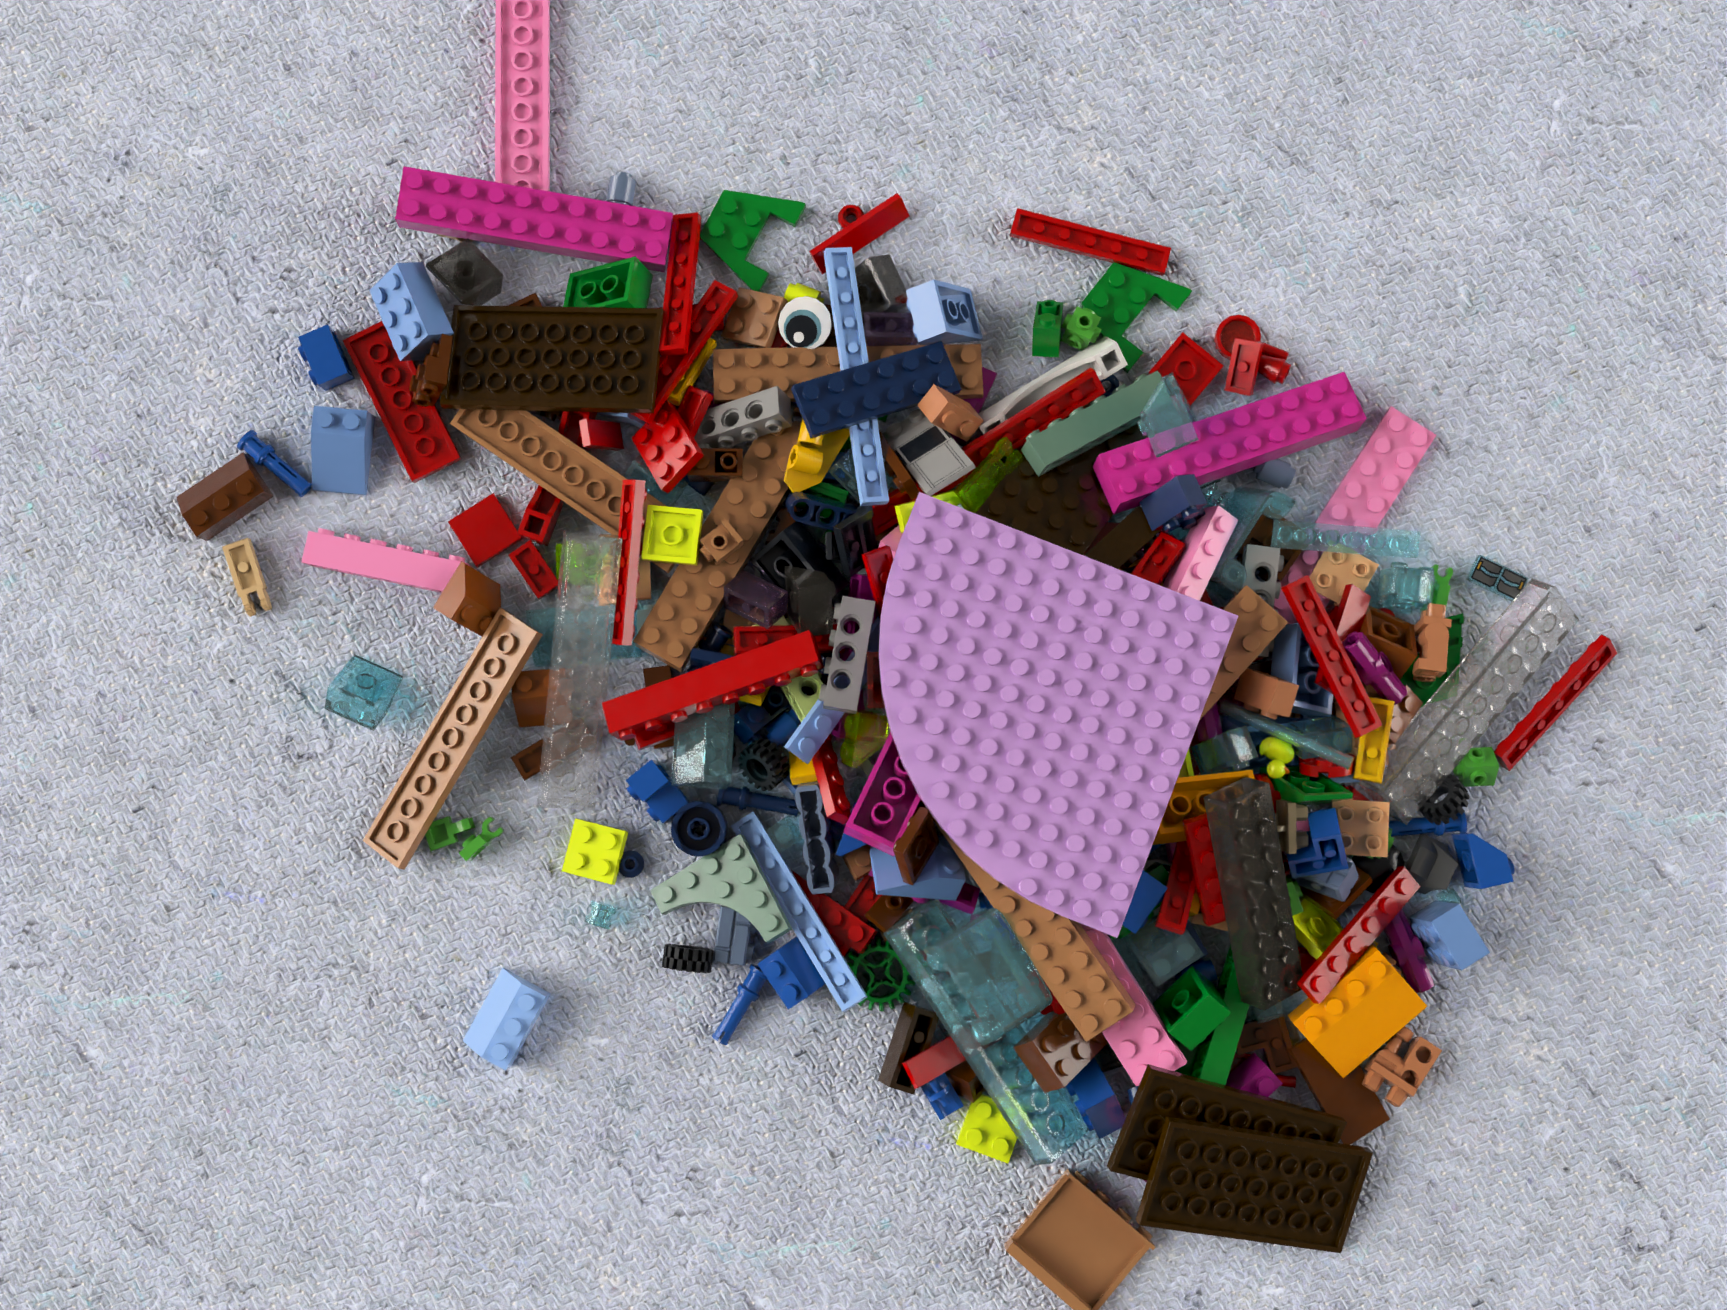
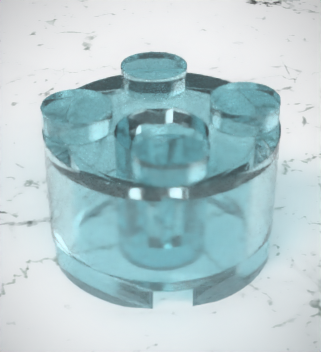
M1392 562L1390 568L1380 571L1376 605L1378 606L1382 603V608L1402 614H1411L1412 609H1420L1421 614L1423 610H1427L1429 603H1433L1434 569L1430 567L1409 568L1408 564L1404 562Z

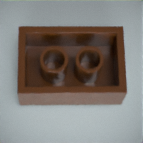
M1053 1010L1046 1014L1013 1049L1043 1092L1047 1093L1066 1087L1108 1041L1101 1032L1086 1042L1066 1012L1056 1014Z

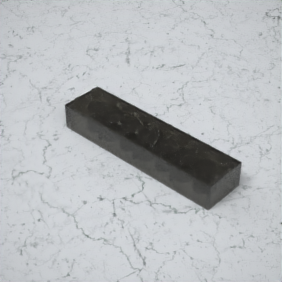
M1244 777L1203 798L1241 1002L1265 1011L1301 991L1302 989L1297 982L1303 976L1270 784Z

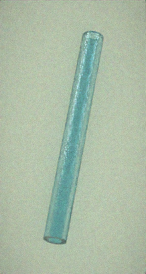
M1225 700L1220 708V713L1349 770L1353 763L1354 757L1230 701Z

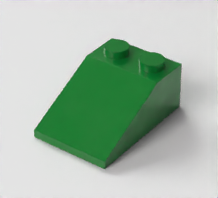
M636 256L570 273L563 307L647 308L653 274Z
M1299 765L1286 766L1290 773L1276 779L1268 775L1267 767H1260V773L1267 774L1274 786V790L1279 791L1281 799L1295 802L1296 804L1305 806L1319 805L1352 799L1353 797L1351 791L1322 773H1319V777L1299 773Z

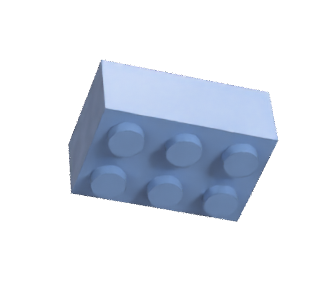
M423 262L396 263L369 290L400 361L425 359L426 354H430L432 343H437L441 334L451 336L454 333Z
M1299 623L1287 624L1274 638L1271 675L1299 685L1291 710L1292 713L1305 716L1332 715L1333 694L1314 683L1319 664Z
M1435 900L1408 917L1412 924L1410 927L1413 935L1415 934L1419 940L1422 939L1427 947L1424 949V952L1432 963L1436 962L1438 965L1462 971L1490 953L1460 904Z

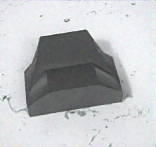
M1420 834L1405 868L1420 885L1417 892L1425 895L1434 890H1446L1455 873L1458 862L1449 853L1448 845L1426 834Z

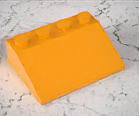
M1371 944L1320 1004L1313 1003L1308 997L1287 1016L1342 1078H1345L1422 1012L1427 1005L1380 951Z

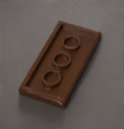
M1307 1038L1288 1049L1322 1112L1342 1117L1347 1122L1339 1143L1350 1145L1390 1120L1376 1093L1362 1085L1365 1073L1360 1065L1345 1078H1342Z

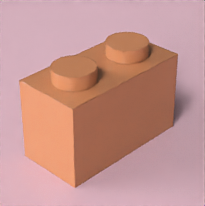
M933 384L917 405L932 424L965 441L971 438L984 421L970 403Z
M1247 668L1241 674L1234 699L1243 702V708L1255 712H1259L1261 709L1260 715L1272 719H1277L1278 715L1290 717L1299 685L1265 672Z

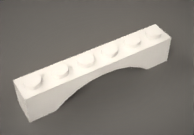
M1105 336L1095 342V344L1093 343L980 412L979 415L984 421L976 430L978 436H982L1090 367L1095 370L1099 380L1106 379L1128 364L1118 343Z

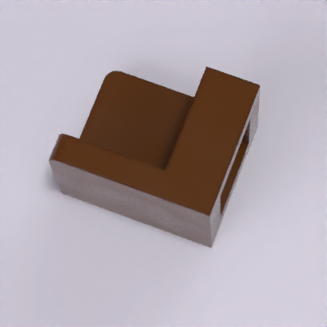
M971 1058L945 1072L956 1093L973 1103L991 1086L987 1066Z

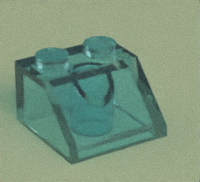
M354 654L329 684L324 709L374 731L387 714L403 676Z
M1157 913L1147 920L1146 924L1136 934L1131 931L1127 936L1123 937V940L1153 984L1159 986L1204 954L1187 929H1185L1183 935L1155 927Z

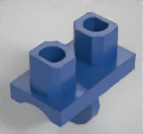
M945 1073L921 1086L940 1120L964 1106Z

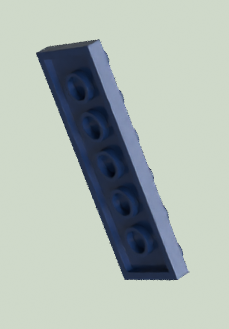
M942 341L794 384L791 388L810 438L916 407L933 384L953 395L959 394L962 389Z

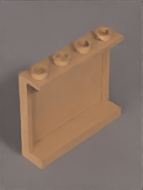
M1067 1169L1008 1239L1004 1247L1006 1252L1073 1310H1099L1149 1248L1154 1250L1156 1247L1151 1241L1153 1237L1151 1233L1143 1226L1136 1228L1129 1221L1132 1217L1121 1207L1115 1210L1109 1205L1108 1202L1111 1199L1100 1189L1094 1192L1087 1186L1089 1180L1078 1170L1072 1173Z

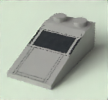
M921 409L914 410L909 414L908 418L900 423L890 425L882 433L912 480L926 495L931 496L976 468L946 430L932 424Z

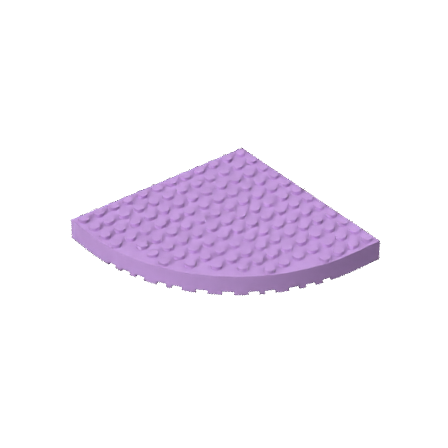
M919 492L889 572L880 618L879 668L882 697L889 729L901 762L920 799L939 826L962 852L986 873L1032 903L1118 938L1238 615Z

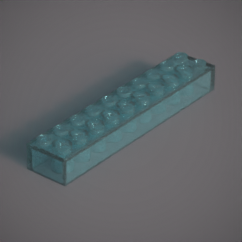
M932 899L925 904H920L883 933L1034 1164H1052L1089 1131V1128L1064 1090L1061 1088L1044 1093L1013 1049L1026 1035V1032L940 901Z

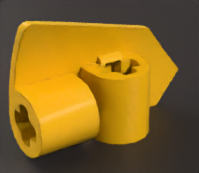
M802 418L797 444L791 449L784 482L792 493L801 492L822 482L850 436L849 429L844 428L810 438Z

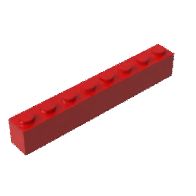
M810 630L602 702V707L609 734L620 740H629L634 738L638 732L658 730L662 727L661 724L670 721L674 723L684 721L688 718L687 715L696 712L700 714L707 713L714 709L713 706L722 703H735L740 700L739 697L747 694L758 695L765 692V688L770 686L787 685L792 682L791 679L813 676L818 673L819 669L824 668L816 638Z

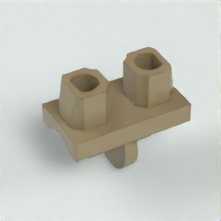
M1284 799L1276 800V813H1270V823L1262 824V830L1270 832V841L1276 842V850L1285 851L1287 854H1297V849L1308 846L1307 832L1303 830L1296 831V821L1307 820L1308 807Z

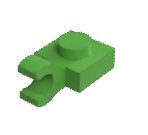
M1435 564L1430 568L1429 572L1435 585L1432 586V589L1428 590L1425 603L1427 605L1434 603L1447 606L1451 586L1449 581L1453 575V569L1447 568L1444 577H1441L1437 572L1439 565Z
M447 816L433 821L425 834L430 851L459 842L458 833L476 828L473 818H465L452 823L451 817Z
M493 817L485 819L482 824L481 834L477 837L473 834L463 842L462 846L464 849L459 854L465 861H472L494 838L499 837L504 832L503 827L498 828L495 832L490 831L489 825L495 820Z

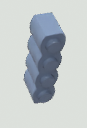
M818 781L800 783L795 792V802L801 813L799 819L800 833L805 840L803 857L809 867L807 871V884L812 894L832 893L839 880V868L833 858L836 846L834 838L830 833L832 819L826 816Z

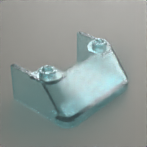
M1171 373L1162 377L1140 413L1141 420L1137 421L1142 435H1148L1156 458L1199 440L1192 424L1197 421L1196 416L1174 374ZM1219 478L1199 486L1203 489L1220 482L1221 479Z

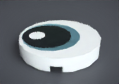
M807 296L794 298L780 312L778 321L779 331L785 342L793 348L815 349L823 345L830 335L832 329L831 314L827 307L816 298Z

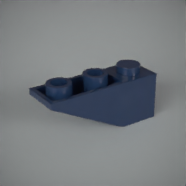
M773 685L770 687L761 706L751 703L747 704L732 717L727 725L742 743L746 744L791 707L781 687ZM802 687V692L806 694L805 687Z

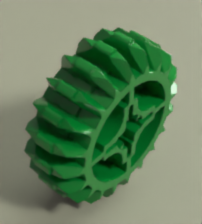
M876 936V945H871L870 942L863 954L859 953L856 955L853 952H849L848 956L854 962L847 963L856 978L858 965L863 967L870 975V981L864 990L868 997L858 1003V1005L862 1006L868 1000L870 1001L868 1005L869 1010H873L875 1002L879 1003V1011H884L885 1002H888L890 1009H894L893 999L896 998L900 1004H903L904 999L900 994L903 992L908 996L911 995L912 992L906 988V984L915 986L916 981L909 979L908 975H916L917 970L908 969L907 967L915 963L913 958L905 961L904 957L909 954L908 949L899 953L898 950L901 944H896L892 948L890 947L891 940L887 939L885 945H880L881 938ZM872 952H888L887 956L880 963H872L864 959L866 955ZM895 957L903 969L901 982L896 980L889 972ZM888 962L884 971L888 979L876 980L874 985H872L875 973L871 968L875 969L877 967L879 969V967H883ZM881 984H886L896 989L888 995H872L873 991Z

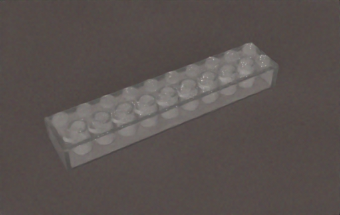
M563 530L537 797L540 807L595 810L605 717L602 702H605L607 697L622 538L619 535Z
M1532 578L1410 721L1398 741L1387 748L1382 783L1359 781V785L1373 801L1390 802V817L1405 825L1409 823L1579 621L1578 617L1559 590L1553 585Z

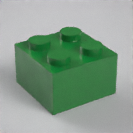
M1193 966L1153 1003L1169 1034L1190 1051L1202 1043L1231 1014L1215 985Z

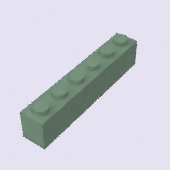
M1158 370L1150 375L1143 373L1133 381V384L1126 386V384L1120 385L1112 392V395L1108 397L1102 395L1096 398L1091 403V406L1085 409L1082 406L1075 409L1069 414L1068 418L1054 420L1044 431L1040 432L1039 429L1033 431L1025 438L1026 442L1021 451L1039 477L1166 409L1175 398V395Z

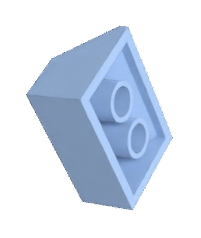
M502 968L463 1041L480 1057L506 1071L513 1065L551 993Z

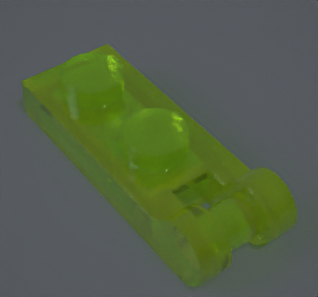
M1007 437L1000 439L988 456L953 492L969 510L975 512L990 496L1005 475L1012 473L1024 459L1023 455L1018 450L1015 451L1012 448V443ZM1004 455L1006 456L1005 463L1000 460Z

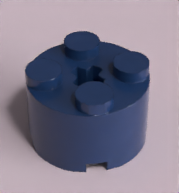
M702 801L690 802L682 806L675 814L671 825V835L675 845L686 854L698 857L715 852L724 844L728 835V823L724 813L712 803ZM698 821L700 824L706 825V829L703 830V836L693 831L697 827L696 822Z

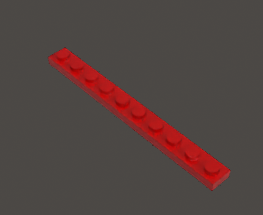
M1090 367L962 447L961 449L976 468L933 495L949 491L1026 442L1025 438L1033 431L1038 429L1040 432L1044 431L1054 420L1066 418L1075 409L1085 406L1106 393L1095 370ZM915 483V485L917 486L918 490H919L921 493H924V492L918 487V485ZM897 488L888 494V504L872 505L874 512L872 521L875 535H879L898 523L895 510L896 505L914 501L917 497L911 500L906 491L900 493Z

